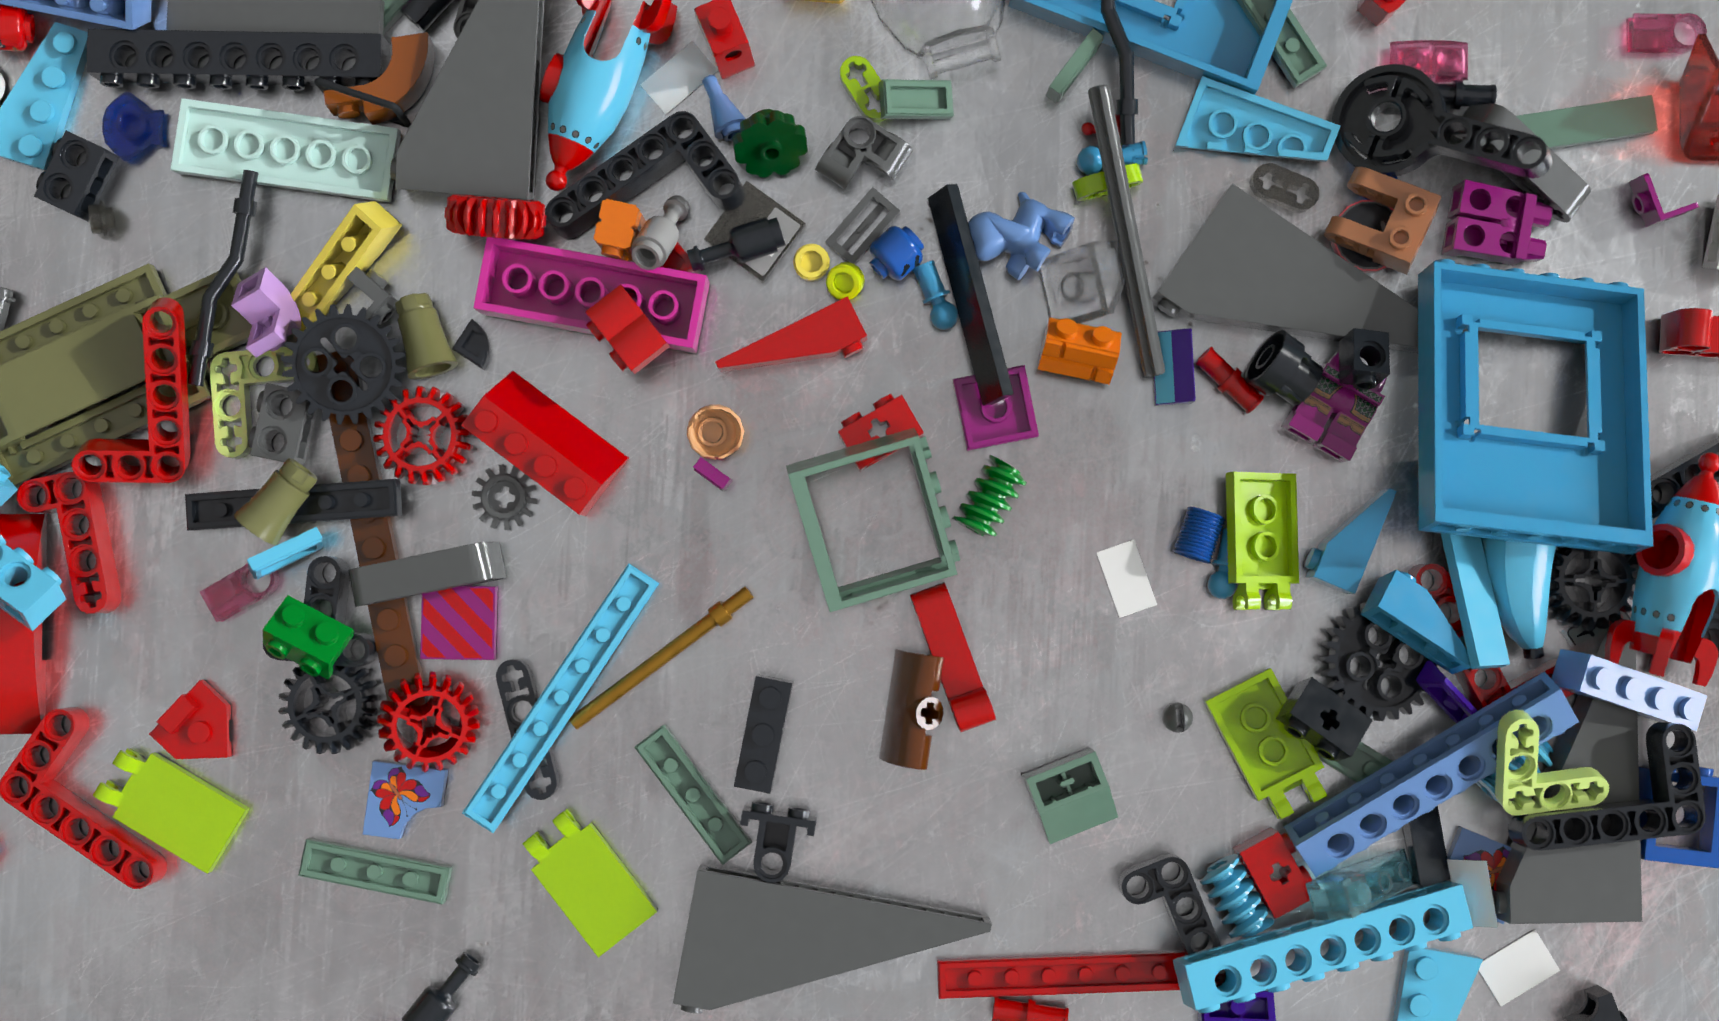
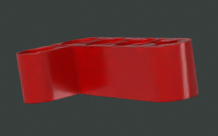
M1703 308L1678 309L1661 315L1659 353L1719 358V316H1713L1712 310Z
M64 472L25 481L17 491L19 506L23 510L32 513L58 514L76 606L87 614L110 613L114 611L121 602V589L99 482L83 481L74 472ZM79 480L82 485V491L75 498L72 493V487ZM41 488H43L46 494L45 501L41 505H39L37 502V493ZM85 516L89 521V528L83 534L79 529V523ZM91 552L96 557V564L92 570L86 564V558ZM90 577H99V581L90 582ZM101 592L102 599L95 601V595Z
M943 582L910 594L931 655L944 658L941 683L959 731L962 733L995 721L994 710L988 694L982 685L945 583Z

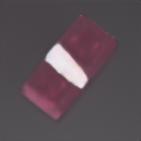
M1446 40L1390 42V64H1401L1416 68L1426 74L1434 83L1468 80V43Z

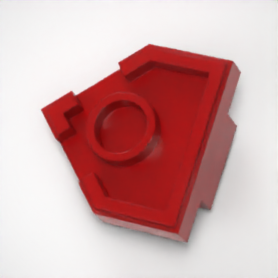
M199 680L187 694H182L156 721L158 725L149 735L174 759L231 757V741H229L231 704L205 680Z

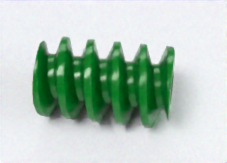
M989 455L995 467L988 465L982 467L981 470L988 479H975L974 483L980 492L969 490L966 494L973 505L961 503L959 508L966 517L954 516L952 519L981 536L995 537L997 532L990 524L992 522L1004 523V519L998 513L999 509L1011 511L1012 507L1005 500L1006 497L1018 499L1019 494L1013 488V485L1025 486L1027 482L1014 467L995 456Z

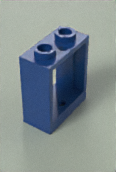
M1639 767V800L1653 798L1649 768ZM1699 767L1701 783L1705 786L1703 798L1705 823L1702 829H1700L1699 848L1656 843V838L1640 840L1641 859L1719 868V777L1713 776L1714 769ZM1675 769L1671 775V781L1678 783L1679 772ZM1643 811L1640 814L1641 828L1647 822V814L1645 811Z

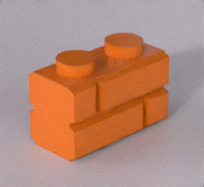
M611 199L602 200L598 216L601 222H597L593 239L602 249V255L614 259L633 261L631 246L644 226L645 218L636 205Z
M1049 317L1041 344L1038 370L1110 385L1119 358L1122 333L1113 331L1105 326L1093 327L1076 323L1067 318L1056 319Z

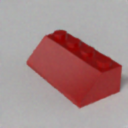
M514 371L510 372L481 398L461 425L582 516H586L630 459Z

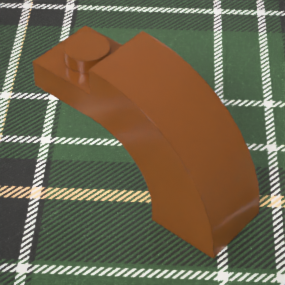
M428 32L391 37L392 57L384 73L370 83L348 88L396 103L403 112L407 111L421 97L433 73L435 49ZM334 90L324 91L325 105L333 116L351 119L360 116V112H364L372 125L397 117L391 109Z

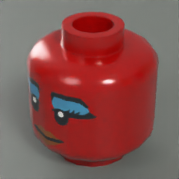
M0 4V51L22 52L26 50L28 44L35 41L34 15L29 14L23 8Z

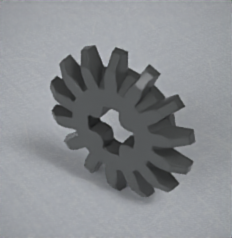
M501 464L499 465V474L497 475L488 468L485 471L490 479L484 481L478 477L475 482L483 486L481 491L472 490L471 496L481 498V502L472 505L474 510L484 509L485 512L479 519L483 522L488 517H492L493 521L490 527L494 529L499 521H504V530H510V520L512 519L516 521L518 526L523 525L520 514L523 512L531 517L533 512L527 509L526 505L527 503L537 504L538 501L536 498H528V493L537 489L536 485L526 487L524 483L529 476L524 474L520 479L516 477L518 468L515 466L512 467L510 474H506L505 466ZM503 487H509V493L515 495L514 502H508L507 508H502L501 502L495 500V494L501 493Z

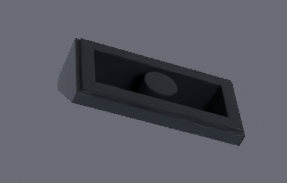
M1436 806L1432 811L1422 814L1403 826L1413 884L1419 888L1428 887L1450 879L1438 806Z

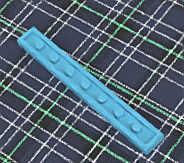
M628 563L462 812L463 815L488 831L495 832L659 585L657 581Z

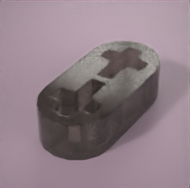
M1263 164L1250 177L1249 184L1254 195L1292 212H1306L1319 199V187L1315 181L1277 164ZM1267 173L1273 175L1272 181L1282 187L1272 185L1268 190L1262 187L1263 181L1259 177H1264ZM1304 187L1306 188L1305 195L1310 197V199H1305L1302 203H1298L1296 201L1297 195L1287 191V188L1297 191L1299 188Z

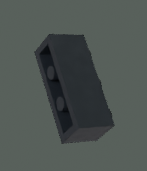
M760 674L756 675L734 787L771 793L794 681Z

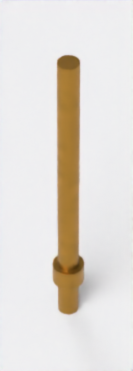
M744 586L723 603L718 601L708 609L709 613L573 714L569 721L574 728L578 730L715 626L719 625L722 627L732 619L731 615L754 598L751 592Z

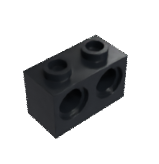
M66 130L63 137L58 139L53 147V157L47 170L42 172L37 180V190L34 197L88 222L117 164L119 156ZM86 151L87 157L85 162L77 166L78 156ZM70 184L71 190L69 195L62 199L61 191L63 187Z

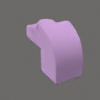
M266 267L238 283L231 304L252 325L246 349L256 358L269 350L271 352L278 350L286 342L287 336L293 334L292 328L301 329L300 312L296 302L290 295L291 293Z

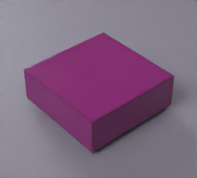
M702 457L693 466L694 471L722 491H726L733 481Z

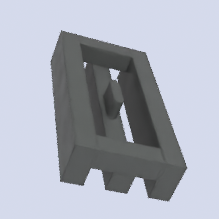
M872 187L825 241V244L830 249L832 248L841 258L856 265L869 250L872 242L900 214V210ZM875 199L879 204L842 246L838 244L837 241ZM884 209L888 210L889 213L851 255L848 252L882 211Z

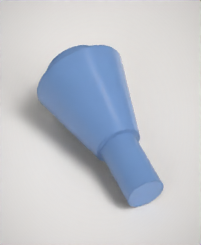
M709 75L702 80V83L710 98L714 135L717 139L732 141V137L740 132V122L746 118L731 100L723 94L716 76Z

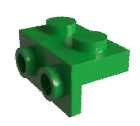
M287 595L262 629L263 645L271 655L278 659L287 658L297 663L305 673L314 677L320 675L329 679L333 674V664L352 639L354 629Z

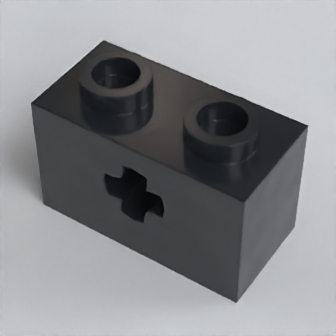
M1313 677L1296 684L1276 717L1277 720L1285 725L1284 728L1289 734L1296 738L1307 740L1316 747L1315 751L1320 756L1330 761H1339L1352 757L1373 721Z

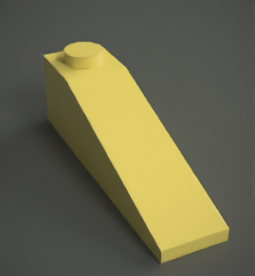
M376 201L357 203L352 206L290 295L296 302L301 316L300 330L304 331L306 329L302 321L303 317H307L313 322L317 321L316 309H320L325 316L330 312V305H336L354 285L347 276L356 266L366 272L401 228L402 224Z

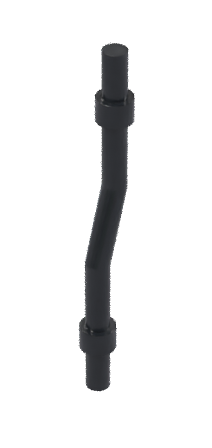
M1101 0V14L1119 55L1120 99L1116 100V115L1120 116L1121 145H1134L1135 115H1138V99H1134V52L1117 14L1115 0Z
M243 170L239 198H235L232 212L236 214L230 253L202 297L196 339L191 340L189 354L193 355L188 381L190 385L204 386L208 358H212L214 343H211L217 302L244 262L251 217H255L257 202L254 201L258 172Z

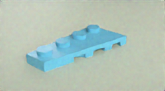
M54 22L0 107L1 158L39 170H47L53 157V147L57 140L62 138L87 63V31Z
M1202 76L1175 147L1326 162L1341 125Z
M1428 947L1418 951H1404L1393 1021H1457L1483 959L1477 956Z

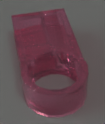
M1634 13L1633 18H1627V53H1688L1701 45L1705 40L1707 33L1706 24L1702 18L1691 13ZM1676 23H1687L1693 28L1695 32L1693 45H1685L1677 40L1674 33Z
M247 563L240 569L200 591V594L216 622L220 620L223 622L275 592L280 580L278 570L270 573V584L261 593L252 591L248 585L247 577L250 570Z

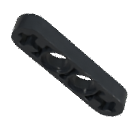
M510 659L503 662L496 672V681L511 739L522 724V721H519L514 716L513 709L515 704L519 701H527L533 707L538 700L532 671L529 665L520 659ZM511 665L514 666L515 670H522L523 677L518 679L519 689L528 688L529 694L518 695L512 699L509 698L508 692H516L513 681H506L505 674L510 672ZM550 747L543 758L547 760L548 765L540 767L542 776L544 778L550 777L551 784L546 786V792H542L540 787L534 788L533 781L538 778L537 770H535L524 787L527 794L537 800L551 797L558 790L560 784L552 747Z

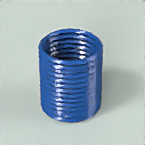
M1192 506L1187 507L1188 510L1184 516L1185 519H1183V526L1179 530L1180 533H1178V540H1176L1177 543H1175L1173 551L1184 557L1209 564L1211 559H1213L1212 556L1215 552L1214 549H1216V542L1220 538L1221 528H1223L1224 521L1226 520L1224 517L1210 511Z

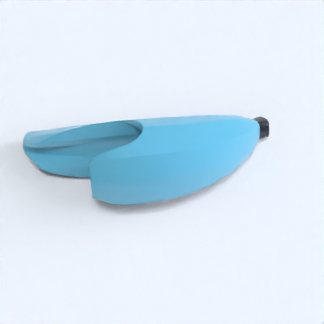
M1481 538L1502 627L1508 636L1523 649L1524 659L1533 660L1543 657L1551 571L1556 546Z

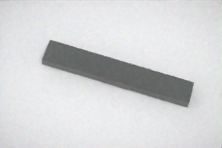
M168 0L166 30L377 33L383 35L385 2L383 0Z

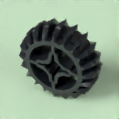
M1557 546L1558 550H1555L1549 589L1551 600L1548 602V611L1557 610L1556 620L1564 622L1568 619L1569 627L1578 628L1581 625L1583 630L1592 631L1595 626L1599 629L1608 628L1609 620L1614 623L1622 619L1620 611L1624 613L1632 611V607L1627 600H1633L1634 591H1632V586L1636 584L1637 578L1632 577V572L1637 571L1639 566L1638 564H1628L1627 561L1632 557L1631 554ZM1580 553V559H1577L1574 571L1565 575L1570 561ZM1598 555L1601 556L1607 562L1611 569L1612 575H1609L1604 571V569L1602 568V559H1598ZM1585 576L1592 577V579H1600L1602 582L1589 585L1585 584V582H1576L1575 580L1585 579ZM1565 586L1573 589L1576 594V602L1580 603V607L1575 605L1569 598ZM1612 587L1606 602L1597 608V603L1601 602L1604 590Z
M333 665L332 675L342 678L351 687L347 690L338 691L324 677L320 675L317 677L311 676L300 667H295L293 674L297 680L289 678L283 682L291 691L280 693L278 696L279 699L288 701V706L281 707L278 711L279 714H289L290 720L285 721L282 727L286 729L294 726L296 729L291 734L290 739L295 741L304 736L302 748L307 750L315 744L317 754L325 753L328 747L331 754L340 753L342 746L346 750L353 749L355 747L354 739L359 742L365 741L367 736L363 729L373 730L376 726L372 720L368 719V716L380 715V709L371 707V702L381 699L380 694L370 695L369 689L374 688L377 682L375 680L364 682L363 680L368 675V669L361 668L355 673L356 667ZM312 683L313 687L310 689L313 694V701L310 706L304 709L305 693ZM343 697L341 700L335 702V705L331 707V710L325 709L317 711V709L324 707V704H326L330 698L335 699ZM356 699V712L352 722L347 726L346 722L349 719L346 709L348 704ZM317 717L324 719L328 727L333 726L336 734H328L318 730L309 720Z

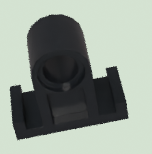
M752 802L751 807L744 806L740 825L748 826L750 819L759 820L753 864L754 871L761 880L768 883H776L786 877L792 863L797 826L808 828L807 835L814 836L817 817L810 816V810L788 807V813L773 811L774 805L764 802ZM768 853H776L782 858L783 866L778 870H769L763 864V857Z

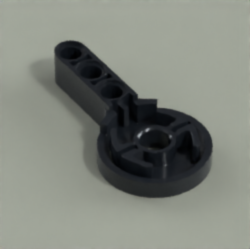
M1382 65L1362 73L1344 89L1333 112L1332 123L1341 125L1335 143L1344 158L1353 167L1369 168L1390 177L1401 176L1414 171L1430 158L1437 155H1446L1527 178H1539L1545 175L1552 166V155L1543 139L1536 135L1447 113L1443 95L1432 79L1422 71L1406 65ZM1387 88V90H1380V91L1373 92V93H1371V94L1368 93V91H1369V92H1372V91H1375V90H1378V89ZM1411 94H1414V95H1416L1417 97H1419V98L1423 101V103L1425 104L1426 107L1431 106V101H1430V99H1429V98H1431V100H1432V107L1426 109V108L1424 107V105H1423L1416 97L1412 96ZM1391 107L1398 108L1401 111L1400 122L1394 129L1390 131H1379L1376 129L1375 120L1380 112ZM1460 130L1467 131L1466 138L1461 143H1449L1451 136L1455 132ZM1494 140L1504 141V145L1499 152L1495 154L1485 153L1486 147L1490 142ZM1351 145L1354 146L1363 156L1367 157V159L1360 156L1356 152V150L1353 147H1351ZM1528 151H1541V156L1535 163H1522L1523 156ZM1400 159H1402V160L1407 159V160H1405V161H1399V162H1395V163L1384 164L1385 162H1392V161H1397V160H1400Z

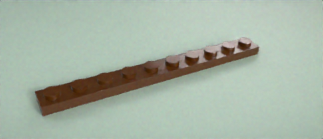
M337 351L330 352L338 361V365L335 367L336 371L339 373L344 370L347 371L356 384L364 390L362 379L350 366L354 361L350 355L343 358ZM324 354L316 355L319 372H323L327 368V357ZM338 380L332 386V394L336 399L345 401L352 397L353 388L349 382ZM360 412L357 424L352 422L350 415H345L342 424L338 425L336 414L331 413L329 421L342 483L383 480L376 454V445L373 441L374 435L371 421L363 412ZM390 517L350 520L360 567L399 559ZM407 597L368 605L386 697L389 701H393L388 695L390 688L397 689L400 692L403 691L400 686V680L403 678L408 680L410 685L415 684L414 674L420 673L422 682H424ZM428 696L417 698L406 705V707L410 704L422 706L428 702Z

